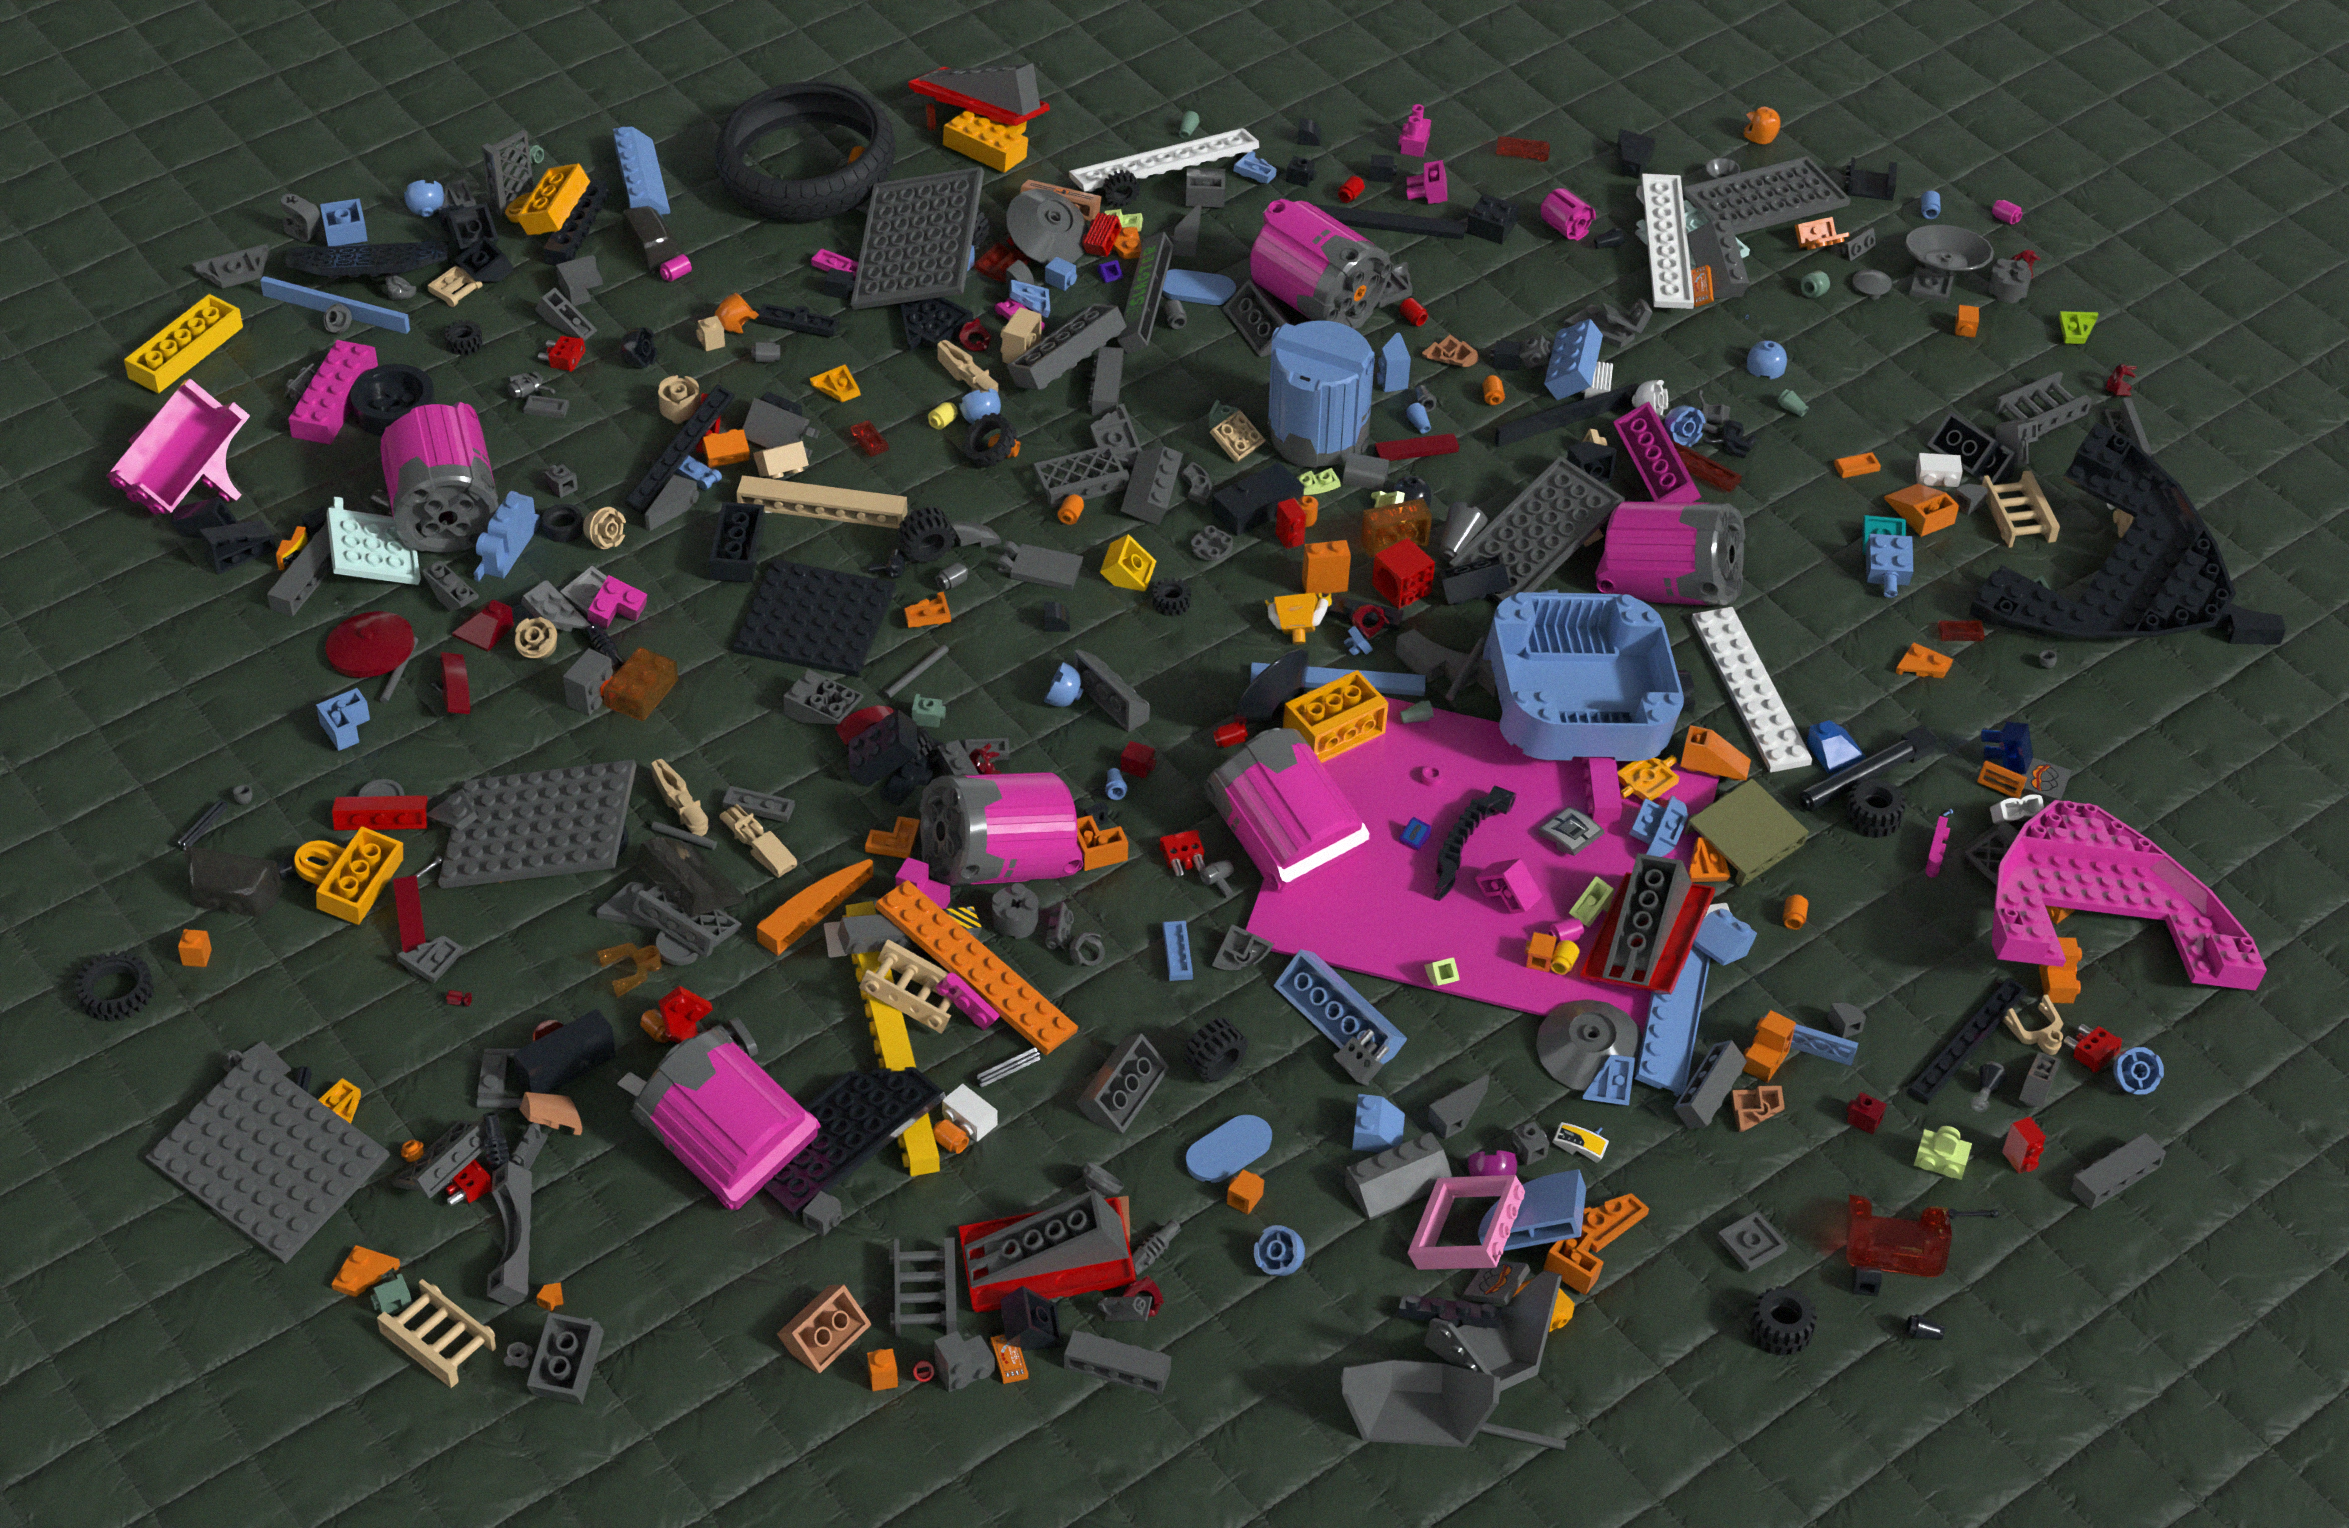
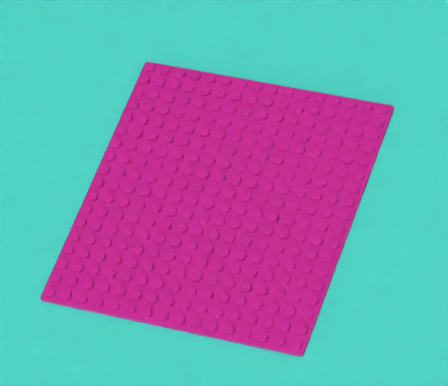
M1384 697L1388 702L1385 733L1322 763L1369 832L1370 841L1362 851L1282 893L1274 892L1264 878L1246 931L1273 943L1274 945L1270 950L1272 952L1295 957L1298 951L1303 949L1316 953L1327 965L1547 1017L1550 1012L1568 1002L1586 999L1607 1002L1626 1012L1638 1025L1643 1037L1652 991L1635 990L1630 987L1613 986L1602 982H1591L1581 979L1579 976L1605 920L1606 911L1602 909L1589 928L1582 923L1584 935L1579 940L1573 941L1580 952L1571 971L1565 975H1559L1553 972L1551 968L1549 973L1526 968L1528 955L1524 954L1527 940L1532 941L1534 932L1548 935L1551 924L1568 918L1576 919L1569 912L1596 876L1615 889L1612 898L1613 902L1625 873H1632L1637 853L1646 854L1649 849V844L1629 834L1643 800L1635 794H1630L1625 799H1621L1622 811L1619 823H1597L1604 829L1605 834L1575 856L1564 853L1557 849L1556 842L1540 837L1538 829L1567 807L1574 808L1592 819L1591 814L1587 813L1589 797L1585 796V785L1588 783L1587 780L1583 779L1585 764L1581 763V757H1572V760H1543L1523 754L1524 749L1519 748L1516 744L1511 746L1500 731V723L1432 708L1434 717L1430 718L1429 721L1403 724L1400 711L1413 706L1414 703ZM1616 761L1617 772L1633 761ZM1675 763L1670 769L1679 776V782L1652 802L1666 808L1669 797L1673 795L1686 805L1689 815L1678 842L1669 854L1662 857L1682 860L1688 873L1695 841L1703 836L1698 831L1686 835L1687 821L1690 816L1695 813L1699 814L1708 804L1713 803L1720 775L1711 776L1707 772L1699 770L1689 771L1685 767H1680L1681 764ZM1435 765L1443 770V781L1440 785L1430 787L1422 783L1421 771L1425 766ZM1619 782V789L1622 790L1625 786ZM1494 786L1516 793L1514 805L1507 815L1499 812L1486 818V820H1481L1478 828H1475L1473 834L1469 836L1466 844H1464L1461 854L1462 861L1459 869L1456 871V880L1453 888L1442 900H1434L1437 893L1435 888L1440 879L1436 873L1439 851L1443 848L1444 841L1448 839L1449 832L1453 831L1454 824L1459 822L1460 815H1464L1466 807L1470 806L1471 800L1488 797ZM1412 817L1431 826L1430 838L1419 850L1399 841L1401 834ZM1521 858L1533 881L1538 885V889L1543 897L1528 911L1511 914L1501 895L1490 897L1484 895L1475 877L1491 863ZM1454 957L1460 980L1434 986L1427 975L1424 965Z

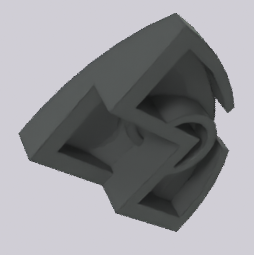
M965 520L950 521L960 546L978 542L982 548L1001 543L999 536L985 525Z
M1232 924L1212 966L1223 970H1241L1242 967L1251 964L1255 965L1270 952L1274 944Z

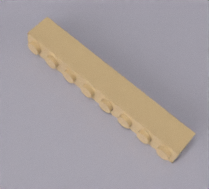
M743 475L737 490V503L765 505V511L896 529L900 527V522L904 521V517L907 515V497Z

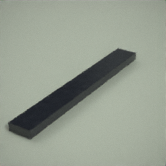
M1313 204V206L1321 209L1346 226L1464 239L1466 222Z
M1637 383L1497 427L1494 443L1497 447L1631 405L1633 395L1636 394L1639 385Z
M718 384L714 387L625 500V505L642 515L728 407L735 394Z
M2008 977L1908 1088L1907 1094L1928 1105L2002 1023L2004 1018L2008 1016V1010L2014 1009L2027 995L2028 989Z

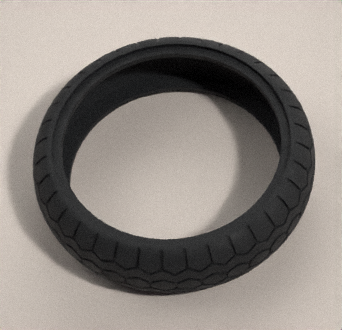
M800 81L767 89L738 106L727 118L720 130L715 148V161L718 175L725 189L734 200L746 209L758 215L780 221H816L846 213L870 199L874 184L885 182L892 170L896 153V141L887 115L874 100L864 93L838 83ZM825 122L842 125L860 133L869 141L864 152L848 166L832 174L807 180L771 178L750 169L742 162L747 151L758 140L773 131L800 123Z

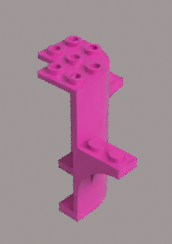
M189 378L181 384L160 411L128 440L132 445L106 475L110 479L109 483L117 489H123L127 493L126 497L134 503L139 501L147 506L155 515L171 513L200 477L202 478L201 482L210 489L213 487L219 492L218 496L225 502H235L242 494L236 490L228 477L226 452L231 439L250 415L234 402L222 406Z

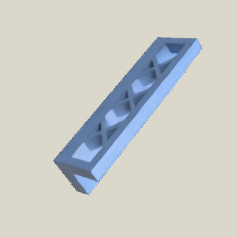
M1796 1024L1790 1048L1852 1066L1858 1043Z

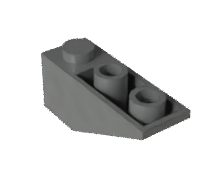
M1488 1075L1472 1080L1465 1087L1455 1089L1450 1095L1443 1099L1435 1100L1429 1106L1428 1121L1444 1139L1465 1129L1487 1092Z

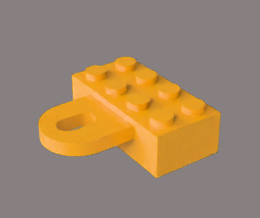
M964 111L944 125L943 145L1005 173L1027 157L1028 138L1021 135L1026 130L1027 121L1017 126L989 120L988 116L983 118L972 112Z
M579 163L548 168L534 191L514 199L507 206L505 214L511 222H520L527 235L557 232L562 228L563 223L570 216V212L578 203L579 198L586 191L590 180Z
M361 826L346 849L320 840L302 845L295 854V869L300 877L320 886L316 891L317 909L359 925L403 861V843ZM314 856L327 861L328 864L320 866L306 859Z

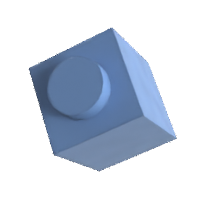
M1055 257L1045 267V282L1063 291L1070 285H1073L1077 279L1076 265L1059 257Z

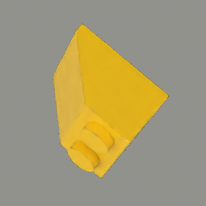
M1127 534L1110 543L1100 573L1114 586L1145 591L1156 560Z

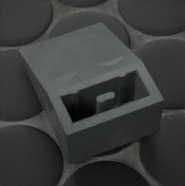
M1187 167L1186 206L1224 207L1225 169Z
M808 669L783 696L784 713L802 723L839 724L864 695Z

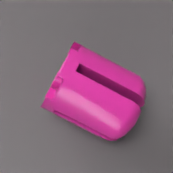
M1565 188L1553 190L1552 193H1549L1544 198L1541 204L1540 212L1542 219L1568 239L1578 241L1589 233L1587 229L1592 219L1594 221L1596 219L1595 210Z

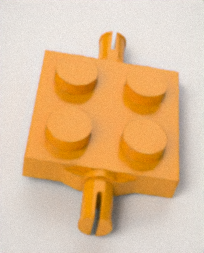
M1670 755L1664 761L1655 757L1643 761H1633L1618 771V781L1625 786V788L1620 790L1621 799H1625L1630 794H1635L1643 801L1645 798L1653 801L1679 782V776L1671 771L1670 767L1677 763L1676 757Z

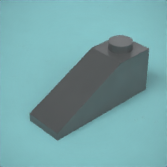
M1197 205L1175 227L1174 236L1170 235V241L1174 245V256L1196 257L1201 205Z
M553 288L544 295L535 308L550 325L574 338L582 337L584 342L597 332V329L556 288Z
M673 475L645 514L646 530L651 531L688 511L692 504L697 502L699 497L696 481Z
M2038 1052L2027 1075L2019 1100L2029 1107L2042 1108L2061 1059Z

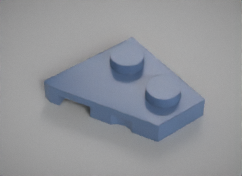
M1254 151L1248 152L1234 165V172L1244 177L1256 179L1260 183H1269L1276 176L1277 169L1269 165L1263 158L1260 160L1255 158Z
M1011 280L1009 284V297L1048 318L1050 313L1049 289Z
M1610 1055L1584 1093L1583 1099L1629 1106L1635 1058Z

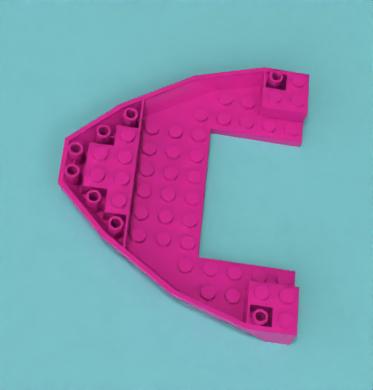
M2054 800L2024 824L1998 866L1992 930V946L1997 959L2063 967L2066 958L2045 905L2165 920L2192 983L2256 990L2267 971L2253 938L2211 889L2151 840L2097 805Z

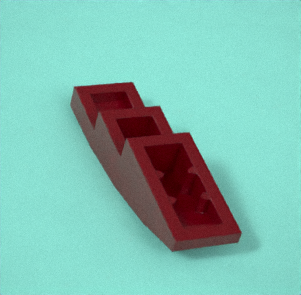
M441 652L442 696L447 712L470 714L468 677L463 654Z
M417 875L393 879L402 949L405 953L416 950L418 945L426 943Z

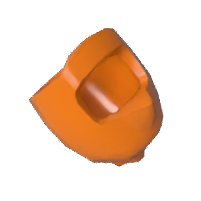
M1766 106L1746 114L1751 123L1745 127L1744 136L1758 144L1771 143L1780 130L1779 114Z
M736 292L727 296L715 311V316L718 317L723 328L728 332L743 334L742 325L746 321L756 319L759 316Z

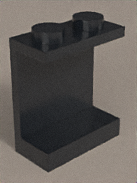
M1851 157V162L1846 165L1844 187L1848 188L1847 195L1893 201L1896 189L1897 162H1889L1886 174L1855 170V157Z

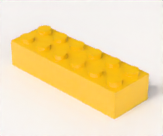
M208 294L124 359L128 378L157 393L162 392L243 328L240 309Z

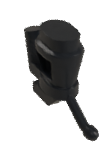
M1728 420L1723 426L1722 439L1709 440L1708 438H1703V442L1709 444L1722 443L1732 455L1745 459L1747 452L1751 450L1757 438L1754 435H1750L1746 442L1740 441L1744 435L1743 424L1734 420Z

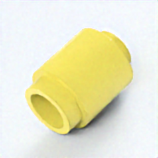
M951 402L942 403L928 414L930 425L938 430L943 429L956 419L958 414L957 407Z

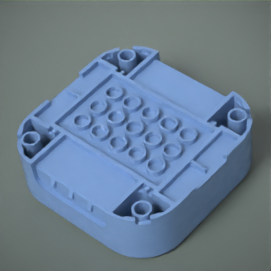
M1519 592L1504 599L1498 605L1485 643L1483 657L1484 660H1491L1495 684L1503 711L1499 728L1511 746L1516 744L1519 748L1524 749L1523 754L1543 760H1572V757H1614L1616 761L1652 759L1660 755L1661 750L1665 747L1667 748L1683 707L1684 696L1665 625L1660 615L1652 607L1628 594Z

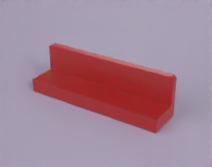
M426 795L336 797L332 809L334 830H359L361 826L370 830L427 829L426 806L428 797Z

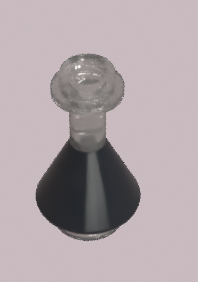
M1988 1062L1980 1066L1981 1091L1978 1097H1973L1971 1100L1972 1108L1975 1111L1983 1113L1988 1110L1990 1103L1987 1100L1990 1092L2006 1081L2007 1076L2001 1064Z

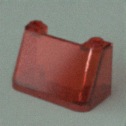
M1849 1194L1847 1203L1846 1259L1852 1266L1878 1267L1882 1271L1926 1277H1938L1945 1272L1952 1239L1947 1207H1927L1923 1210L1920 1222L1871 1215L1872 1204L1870 1200L1863 1196Z

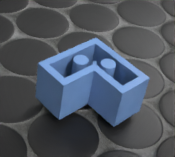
M358 688L316 705L319 722L338 751L359 743L356 726L369 721L370 716L367 701Z

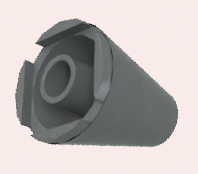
M1465 502L1451 504L1448 509L1439 548L1443 559L1451 561L1486 528L1487 517L1477 507L1469 508L1466 506L1468 503Z

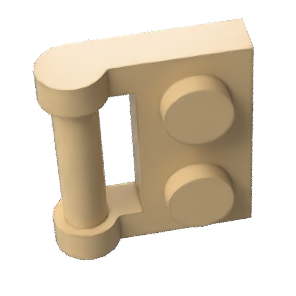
M454 266L428 285V291L446 301L450 307H454L458 304L459 300L470 292L481 288L482 282L475 281L463 269ZM465 283H468V285H466L465 287H463L461 290H459L458 292H456L454 295L452 294L454 291H456L458 288H460L461 286H463Z

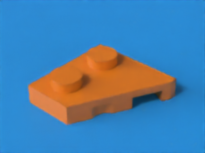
M944 592L937 593V598L930 602L926 598L918 604L905 608L908 628L951 622V614Z
M355 1245L332 1282V1288L335 1291L357 1297L368 1286L382 1280L381 1275L392 1268L394 1270L398 1269L400 1261L397 1258Z

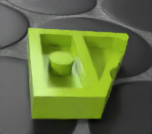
M2060 311L2059 321L2064 342L2085 344L2097 321L2098 312Z

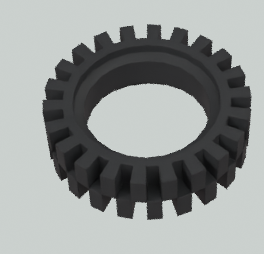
M115 951L109 952V958H105L103 953L99 955L100 961L92 958L90 960L91 966L85 963L82 966L83 971H79L77 974L78 979H75V989L81 1008L83 1007V1011L86 1014H90V1017L95 1019L98 1015L99 1021H104L106 1016H108L109 1022H114L115 1016H119V1020L122 1021L125 1020L124 1014L126 1013L131 1018L135 1016L134 1009L141 1012L144 1010L142 1004L147 1006L150 1003L149 998L153 997L152 990H154V984L150 969L146 962L143 963L141 957L138 956L136 958L133 953H130L127 957L124 951H120L119 957H116ZM115 973H126L136 979L134 989L124 997L104 1000L93 994L95 984L105 976Z

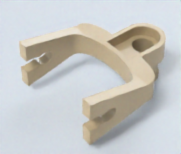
M2048 995L2043 996L2042 1003L2039 1004L2038 1009L2052 1024L2042 1030L2033 1032L2024 1030L2013 1008L2009 1009L2007 1012L2008 1016L2004 1018L2003 1022L2022 1043H2037L2042 1051L2049 1055L2058 1053L2063 1039V1034L2060 1032L2063 1021Z

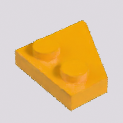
M846 364L809 378L813 387L840 402H845L861 395Z
M342 1078L318 1101L351 1124L361 1098V1091Z

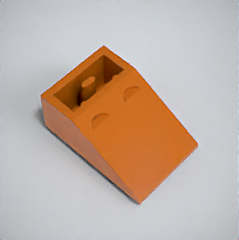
M1917 483L1884 496V499L1903 519H1906V522L1921 537L1955 524L1959 505L1946 492Z
M1690 725L1680 767H1685L1689 771L1699 770L1707 772L1711 776H1726L1734 781L1747 780L1751 762L1748 757L1713 730Z

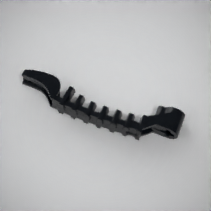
M1494 786L1488 797L1471 800L1470 806L1466 807L1464 815H1460L1459 822L1454 824L1453 831L1449 832L1448 839L1444 841L1443 848L1439 851L1436 873L1440 879L1435 888L1437 893L1434 900H1442L1453 888L1456 880V871L1461 865V854L1464 844H1466L1469 836L1473 834L1475 828H1478L1481 820H1486V818L1499 812L1507 815L1514 805L1516 793Z

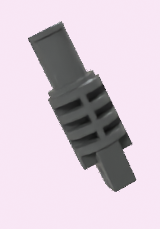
M1170 1219L1160 1231L1151 1233L1134 1251L1132 1260L1136 1275L1152 1265L1168 1249L1169 1242L1181 1231L1180 1225L1175 1220Z

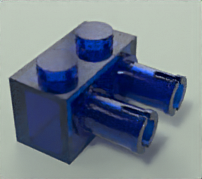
M2006 722L2002 730L1983 728L1981 733L1982 742L2000 743V746L1987 744L1984 748V758L2003 760V767L2018 774H2026L2033 759L2029 725L2026 723Z

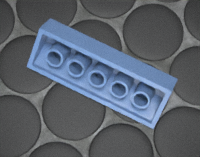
M632 126L613 129L615 150L631 218L669 214L670 208L653 140Z
M1300 949L1274 984V987L1340 1049L1352 1037L1359 1039L1368 1029H1371L1374 1035L1365 1046L1367 1047L1373 1041L1378 1046L1373 1051V1054H1375L1383 1044L1387 1045L1390 1050L1380 1060L1385 1064L1395 1057L1408 1039L1314 952Z

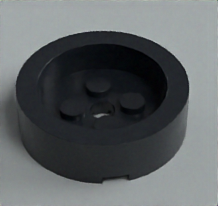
M387 364L372 368L356 379L350 391L356 423L366 432L381 437L387 426L410 413L411 409L422 405L436 404L431 378L421 369L406 364Z

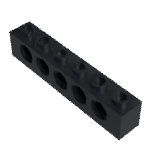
M588 178L590 183L570 212V216L565 220L559 231L552 233L543 249L545 264L556 266L557 264L575 260L576 252L578 249H581L583 240L588 236L591 225L595 224L598 213H601L604 202L609 198L606 181Z

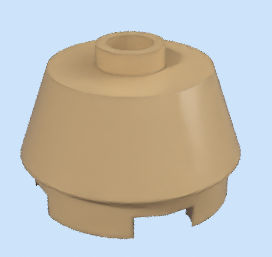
M612 507L597 509L586 516L583 524L584 534L598 548L608 549L616 547L625 537V534L622 533L623 523H626L624 516Z
M542 617L530 620L527 618L517 626L515 630V645L523 656L533 659H545L555 651L557 631L549 620Z

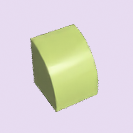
M1454 957L1424 965L1427 975L1434 986L1460 980Z

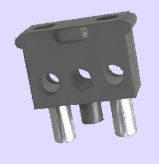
M1368 1029L1359 1039L1352 1037L1338 1053L1333 1055L1341 1066L1358 1083L1364 1086H1368L1369 1081L1384 1066L1380 1060L1390 1050L1387 1045L1383 1044L1373 1054V1051L1378 1046L1373 1041L1367 1047L1365 1046L1374 1035L1371 1029Z

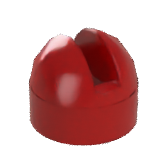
M920 1360L915 1363L913 1374L917 1380L926 1382L933 1377L934 1368L929 1361ZM929 1367V1370L917 1372V1368Z

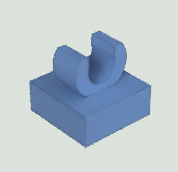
M1356 626L1348 630L1352 637L1347 638L1344 644L1348 648L1354 645L1349 649L1353 656L1358 654L1361 649L1366 655L1373 650Z

